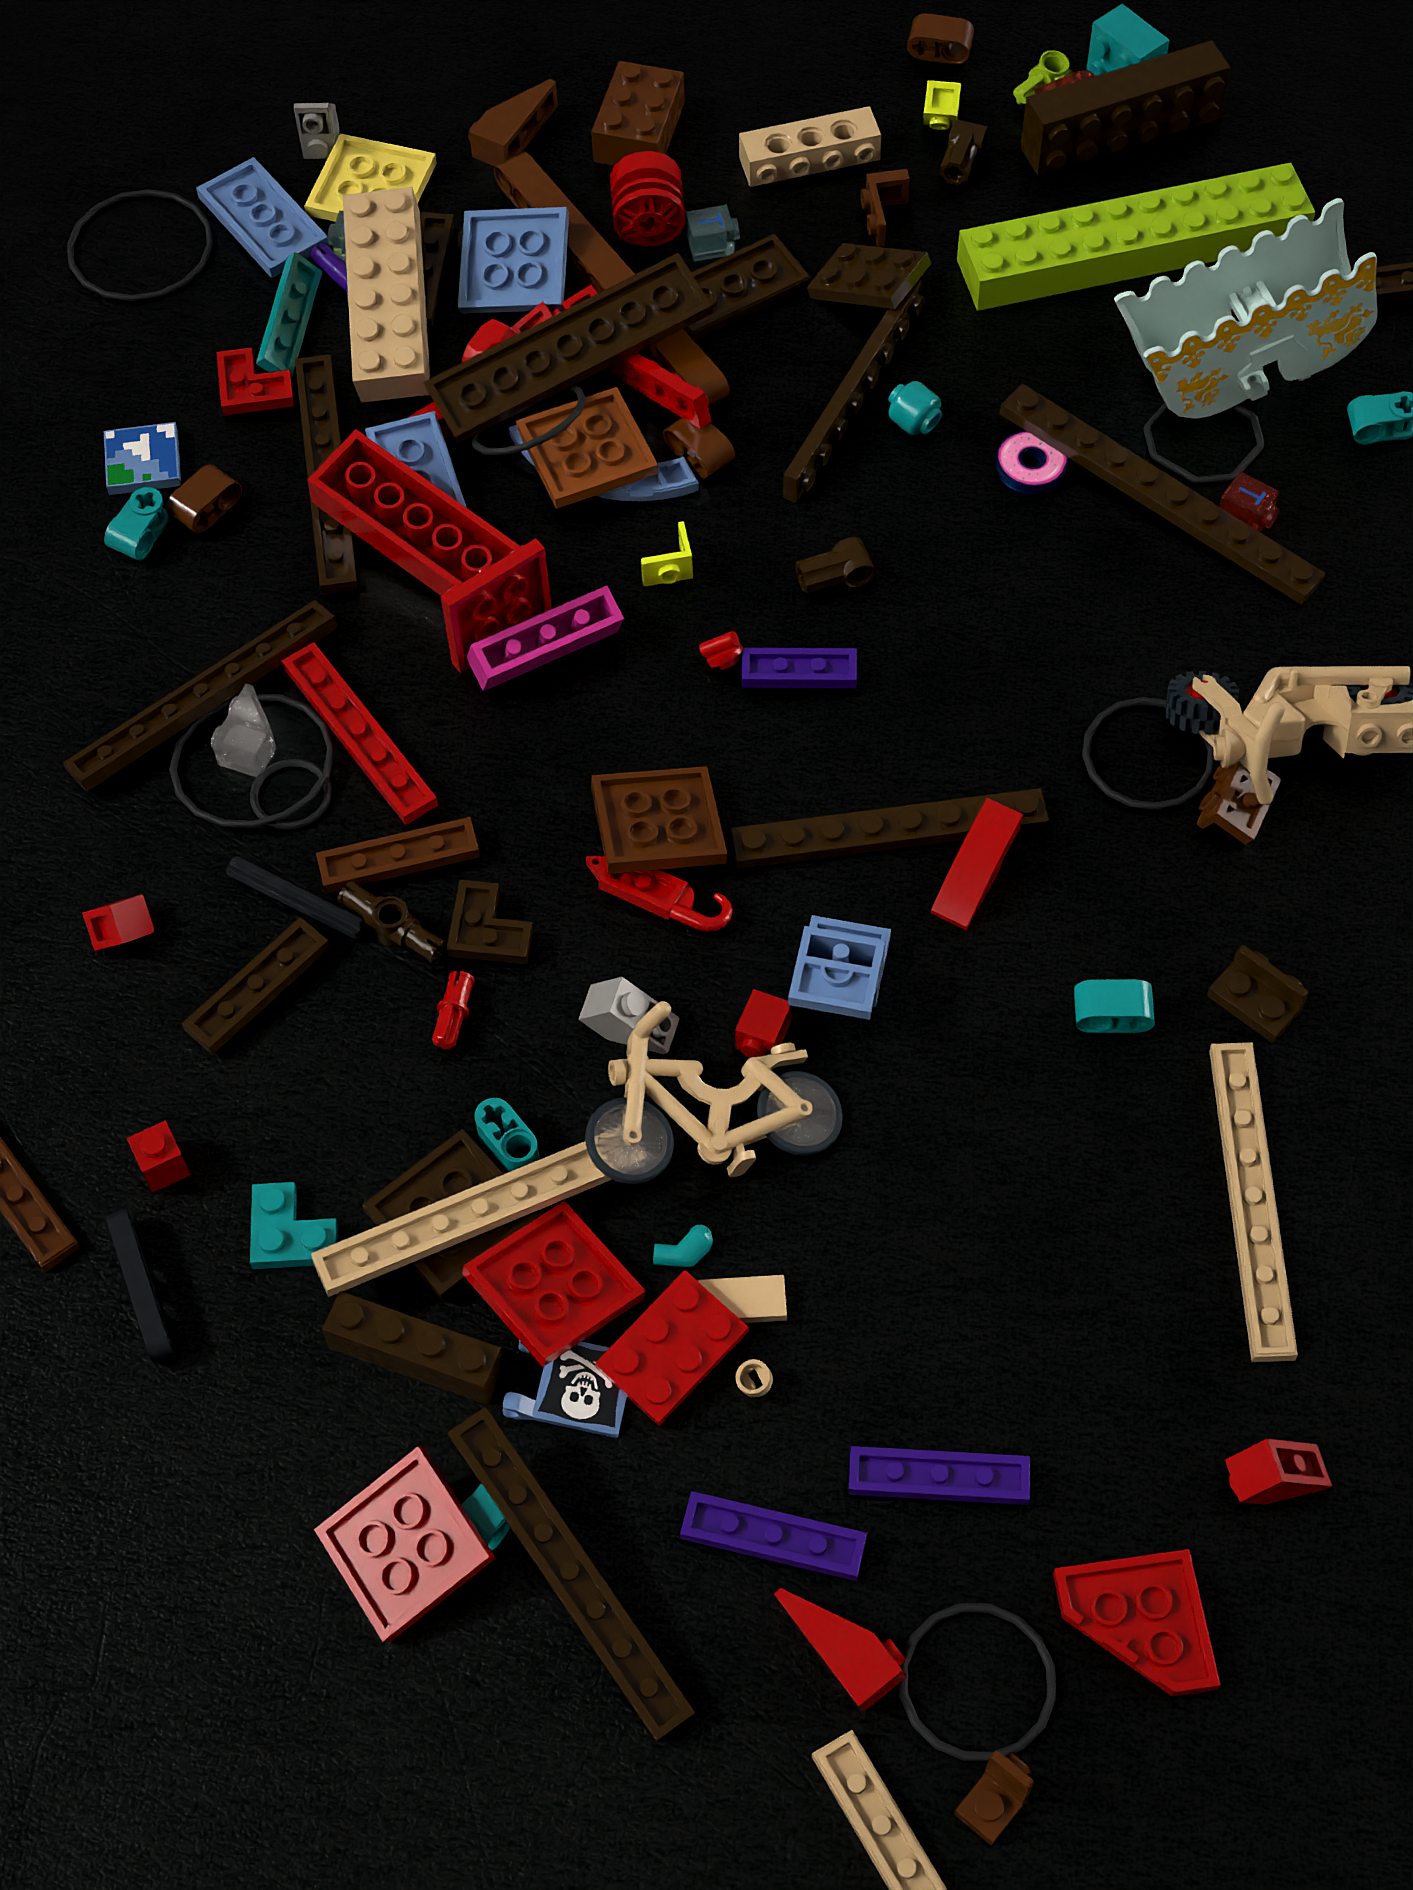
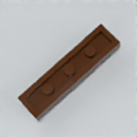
M471 817L317 852L316 856L324 890L327 894L339 891L343 887L348 889L346 884L349 881H354L357 885L361 886L480 858V853Z

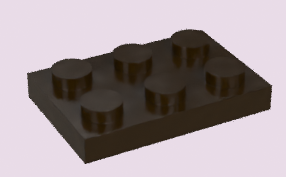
M843 243L807 286V290L811 299L896 309L931 265V261L927 252Z

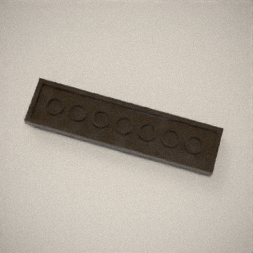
M676 253L425 381L424 384L454 439L459 444L713 314L712 305L679 253Z

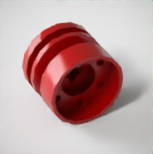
M654 151L636 152L623 157L614 165L610 174L615 231L620 238L637 246H659L670 242L681 233L685 225L680 168L675 160L665 154Z

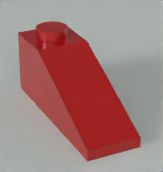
M782 1588L774 1593L849 1695L864 1712L907 1677L900 1667L906 1659L890 1638L881 1643L873 1632Z

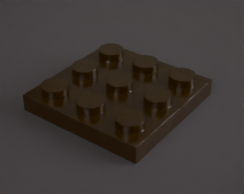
M461 1129L362 1206L364 1212L379 1226L504 1174L470 1136ZM535 1211L410 1264L443 1301L468 1282L462 1275L463 1265L541 1215L538 1211Z

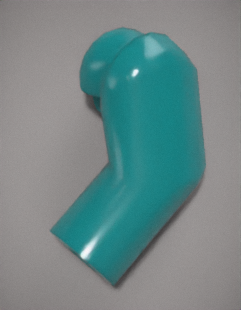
M695 1225L677 1245L655 1244L653 1265L688 1268L695 1266L712 1247L713 1238L710 1229L705 1225Z

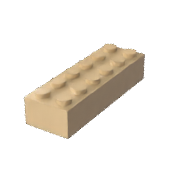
M405 187L343 195L352 376L359 399L363 403L429 395L424 384L425 381L430 379L420 211L413 188Z

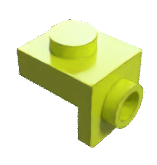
M927 81L923 125H929L930 128L935 130H947L952 127L954 120L958 119L961 83Z

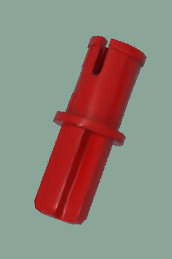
M457 971L449 974L444 998L437 1005L439 1017L432 1041L435 1046L441 1047L444 1050H449L456 1045L462 1021L467 1019L469 1015L467 1004L475 979L464 971H460L459 980H456L458 976Z

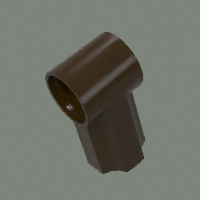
M958 119L954 120L949 134L948 149L940 166V176L944 177L948 184L959 186L962 182H968L977 157H982L989 133L988 126Z
M858 537L841 540L834 546L831 552L796 562L799 584L802 591L806 592V594L844 582L848 587H860L871 581L876 573L862 540Z

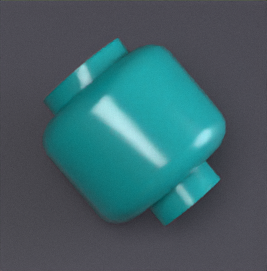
M912 381L906 386L899 384L888 398V401L891 403L888 412L890 419L909 435L928 434L938 424L943 414L940 410V398L919 381Z

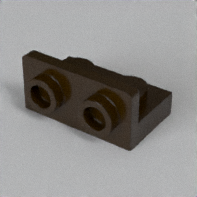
M1244 945L1236 951L1234 961L1211 985L1207 993V997L1272 1043L1278 1039L1299 1015L1308 996V991L1303 988L1298 979L1291 975H1285L1272 966L1264 955L1251 951Z

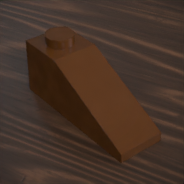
M549 79L487 110L478 122L472 124L469 130L468 138L471 143L472 157L496 166L521 154L558 107L556 81Z

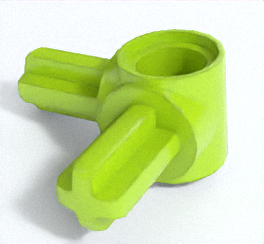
M1055 50L1043 53L1038 65L1029 72L1028 79L1015 88L1013 95L1016 97V102L1019 105L1026 104V97L1074 83L1075 81L1072 79L1073 71L1069 69L1070 63L1068 58L1063 53Z

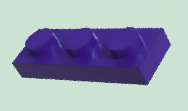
M742 648V688L856 689L857 648Z

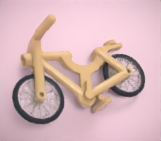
M661 1001L638 1021L631 1032L627 1042L628 1058L609 1061L610 1081L613 1086L625 1084L624 1098L613 1099L600 1106L591 1116L585 1135L586 1148L590 1159L607 1177L621 1183L638 1184L658 1176L670 1162L674 1138L671 1127L664 1115L656 1107L644 1101V1094L646 1093L698 1143V1153L705 1162L713 1165L721 1164L728 1159L732 1152L733 1161L727 1167L729 1177H737L743 1175L756 1160L754 1150L745 1151L744 1146L767 1137L775 1146L785 1152L803 1156L813 1155L827 1149L836 1140L841 1130L843 1115L837 1095L819 1077L801 1071L786 1072L777 1076L771 1070L779 1066L804 1063L808 1058L806 1049L796 1051L794 1043H783L773 1047L770 1050L771 1055L749 1058L741 1070L744 1080L739 1085L729 1089H716L705 1084L699 1076L703 1072V1066L699 1061L649 1059L647 1056L649 1035L671 1013L670 1004ZM652 1076L677 1077L685 1091L697 1100L709 1104L707 1128ZM758 1090L761 1093L757 1104L758 1119L728 1131L731 1106L745 1102Z

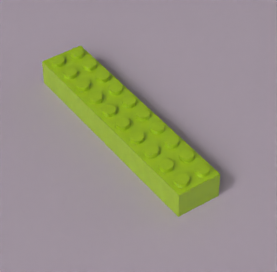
M1286 163L960 230L957 262L975 307L979 311L1181 269L1194 261H1202L1204 264L1218 261L1219 253L1227 246H1237L1240 252L1248 251L1252 247L1254 237L1261 231L1269 230L1276 237L1285 234L1290 220L1296 216L1305 215L1309 221L1313 222L1315 210L1292 163Z

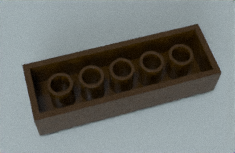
M1211 40L1026 97L1021 149L1036 174L1041 175L1221 119L1231 67Z

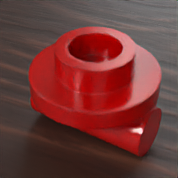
M734 631L699 645L700 652L703 657L707 658L709 666L712 668L719 666L721 670L736 664L740 660L739 654L743 650L738 635Z

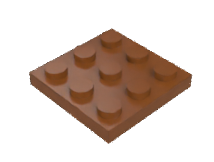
M617 387L585 397L586 402L581 414L567 429L549 441L527 450L556 509L658 474V464ZM578 400L516 420L517 431L523 443L537 438L561 424L575 410Z

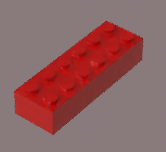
M356 429L307 479L311 502L439 595L445 594L452 586L461 584L478 574L485 566L493 565L519 546Z

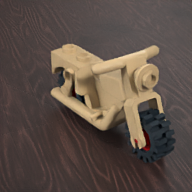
M1409 666L1274 667L1265 675L1243 714L1238 703L1239 689H1237L1236 683H1230V678L1226 676L1219 679L1218 673L1213 672L1209 676L1206 675V671H1199V675H1194L1193 671L1186 672V677L1180 674L1176 676L1175 680L1172 679L1168 686L1166 718L1170 719V723L1173 726L1180 724V730L1186 731L1188 728H1191V733H1199L1213 747L1214 760H1220L1222 768H1228L1237 761L1250 771L1257 800L1262 805H1268L1273 800V793L1266 774L1268 759L1299 754L1302 748L1304 733L1313 725H1322L1324 727L1322 739L1342 758H1344L1345 753H1354L1361 756L1371 753H1413V684L1409 682Z

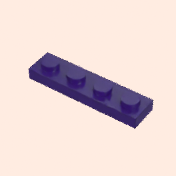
M851 1446L848 1495L1028 1505L1030 1500V1456Z
M691 1491L680 1538L857 1582L867 1533Z

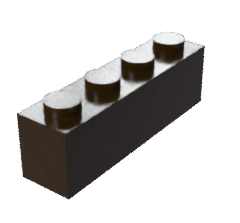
M342 1291L339 1292L322 1328L330 1349L489 1405L505 1368L500 1347Z

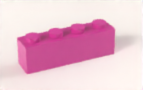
M604 586L471 644L466 659L482 690L485 691L617 633L624 617L608 586Z

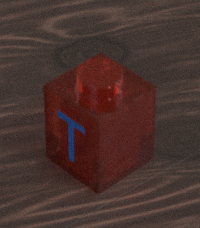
M1240 472L1222 495L1219 507L1261 532L1264 527L1269 529L1279 514L1280 509L1276 507L1279 491Z

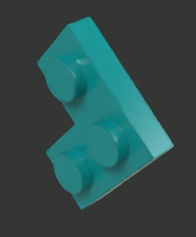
M295 1182L252 1184L250 1264L252 1269L314 1266L311 1253L338 1243V1223L336 1218L296 1221L297 1188Z

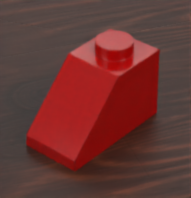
M1265 1439L1225 1459L1230 1473V1486L1241 1503L1265 1505L1332 1487L1317 1444Z

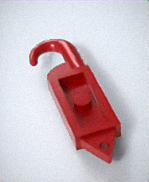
M605 856L586 857V865L599 881V889L667 920L673 918L692 928L706 932L717 931L725 927L731 920L733 913L732 905L727 897L720 893L714 894V899L720 903L722 907L721 913L715 917H707L692 910L694 892L688 885V882L661 870L608 874Z

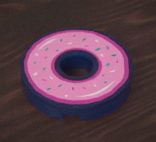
M1026 430L1010 434L1000 443L996 453L995 464L999 472L998 476L1006 486L1020 493L1036 494L1037 491L1045 489L1046 492L1054 490L1064 481L1068 471L1069 459ZM1026 459H1036L1041 464L1028 466L1023 461Z

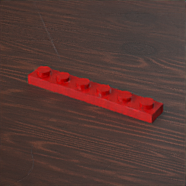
M314 642L281 660L286 673L405 825L438 806L437 797Z

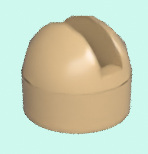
M752 1359L745 1361L736 1372L738 1387L744 1394L750 1397L763 1396L772 1386V1373L766 1364L760 1360ZM753 1370H756L763 1383L758 1389L748 1374Z

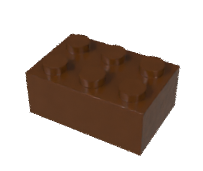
M619 61L591 131L593 161L614 166L623 157L636 152L654 151L666 155L685 103L684 72Z

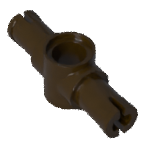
M349 881L346 884L350 891L343 887L339 892L338 902L364 918V922L376 930L378 939L382 944L389 947H409L431 963H436L439 960V956L436 953L440 956L445 953L447 942L423 928L420 920L409 914L407 905L402 899L395 896L375 897L354 881ZM393 919H398V920H399L398 922H396V923H394V924H385V923L388 922L389 920H393Z

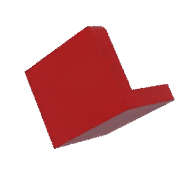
M143 894L112 902L82 913L94 951L120 945L154 932Z

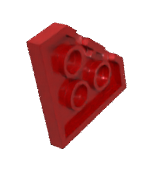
M1189 1549L1054 1568L1053 1577L1062 1619L1172 1697L1219 1689L1220 1681Z

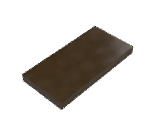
M775 234L768 236L691 272L712 305L713 314L684 328V330L694 341H697L806 289L811 283V277Z

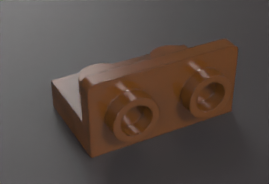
M1239 761L1228 768H1222L1220 765L1213 776L1216 782L1212 791L1204 797L1199 806L1202 812L1196 824L1204 829L1216 823L1239 841L1247 844L1255 839L1270 804L1262 805L1259 803L1251 781L1250 771ZM1267 769L1266 774L1274 797L1281 778Z

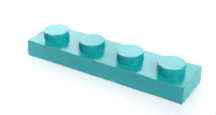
M296 252L286 259L256 364L267 372L290 370L291 377L294 374L296 367L295 359H298L322 275V270Z

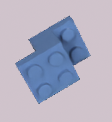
M812 915L810 925L804 926L789 991L788 1005L870 1020L872 1007H876L891 929Z

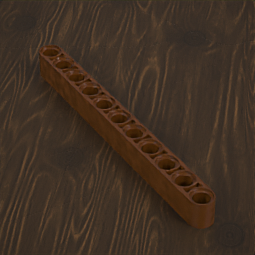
M523 152L494 167V174L500 188L518 209L567 207L569 226L566 264L586 287L592 284L596 292L600 293L635 275L527 152ZM684 329L641 350L649 360H654L660 367L672 374L679 375L682 380L692 386L701 388L709 399L708 406L729 396V385L723 373Z

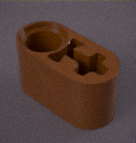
M928 13L919 14L913 20L907 50L910 55L920 60L956 65L962 64L967 61L970 54L974 27L969 21L962 18Z
M681 418L663 431V437L669 449L678 458L684 457L691 470L703 479H706L735 459V451L732 444L711 423L700 429Z
M205 465L172 493L167 502V513L197 534L203 533L238 502L242 493V486L214 465Z

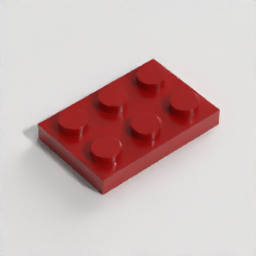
M684 1270L595 1363V1367L660 1426L749 1332V1327Z

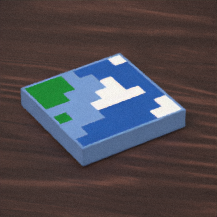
M176 422L104 431L106 488L109 495L135 492L142 487L162 489L181 486L179 440Z

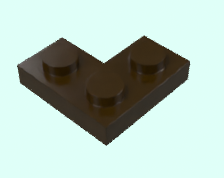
M460 880L446 948L448 957L527 965L534 930L533 923L496 918L500 897L499 883Z

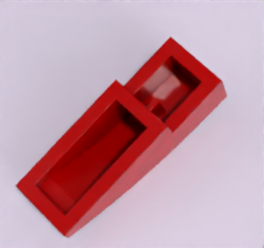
M986 798L946 876L931 909V914L964 930L968 929L1000 871L1006 853L1020 830L1023 814Z

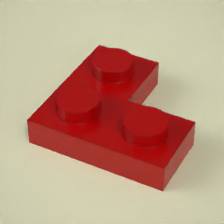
M252 347L216 352L221 408L224 416L295 406L290 370L256 374Z

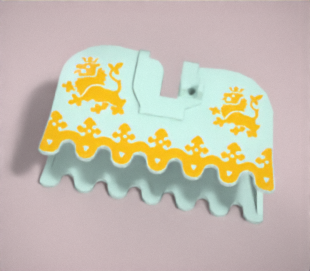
M1336 198L1327 203L1322 209L1321 217L1316 221H1309L1305 215L1294 217L1288 223L1287 230L1282 236L1276 237L1269 230L1261 231L1254 237L1252 247L1246 252H1240L1237 246H1227L1219 253L1218 261L1212 267H1206L1202 261L1191 262L1184 269L1183 277L1178 282H1171L1167 276L1157 277L1151 282L1149 292L1144 297H1137L1133 291H1126L1114 298L1127 323L1136 348L1146 368L1152 372L1156 386L1168 409L1179 417L1197 419L1225 411L1249 398L1251 401L1267 395V391L1270 390L1268 379L1263 371L1264 365L1277 360L1279 371L1285 380L1293 381L1298 379L1302 381L1340 361L1367 336L1377 320V256L1374 252L1361 256L1355 262L1354 270L1351 271L1344 234V202L1341 198ZM1231 309H1233L1240 322L1236 321L1232 316Z

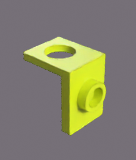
M684 521L678 522L681 552L641 559L644 586L663 583L672 584L680 580L693 578L692 553Z

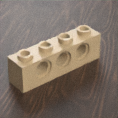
M870 106L739 133V159L750 187L880 160L881 133Z

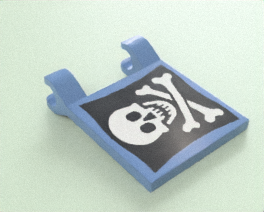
M519 1340V1350L530 1353ZM586 1342L578 1343L544 1366L536 1400L514 1392L506 1393L503 1401V1415L507 1418L535 1420L618 1438L627 1396L595 1367V1363L609 1347Z

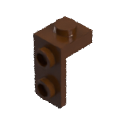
M907 169L866 174V189H861L860 191L861 205L863 210L869 211L867 215L869 236L875 235L876 243L879 247H885L886 221L882 207L908 204L910 178Z

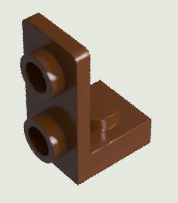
M995 1750L989 1758L984 1775L961 1802L954 1814L992 1846L1028 1799L1034 1784L1033 1779L1028 1776L1031 1772L1030 1769L1015 1755L1007 1753L1004 1756L998 1750Z

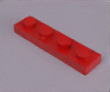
M635 353L609 367L612 376L696 427L702 429L711 422L708 409L709 399L701 388L694 387L685 382L679 375L672 374L660 367L654 360H648L642 355Z

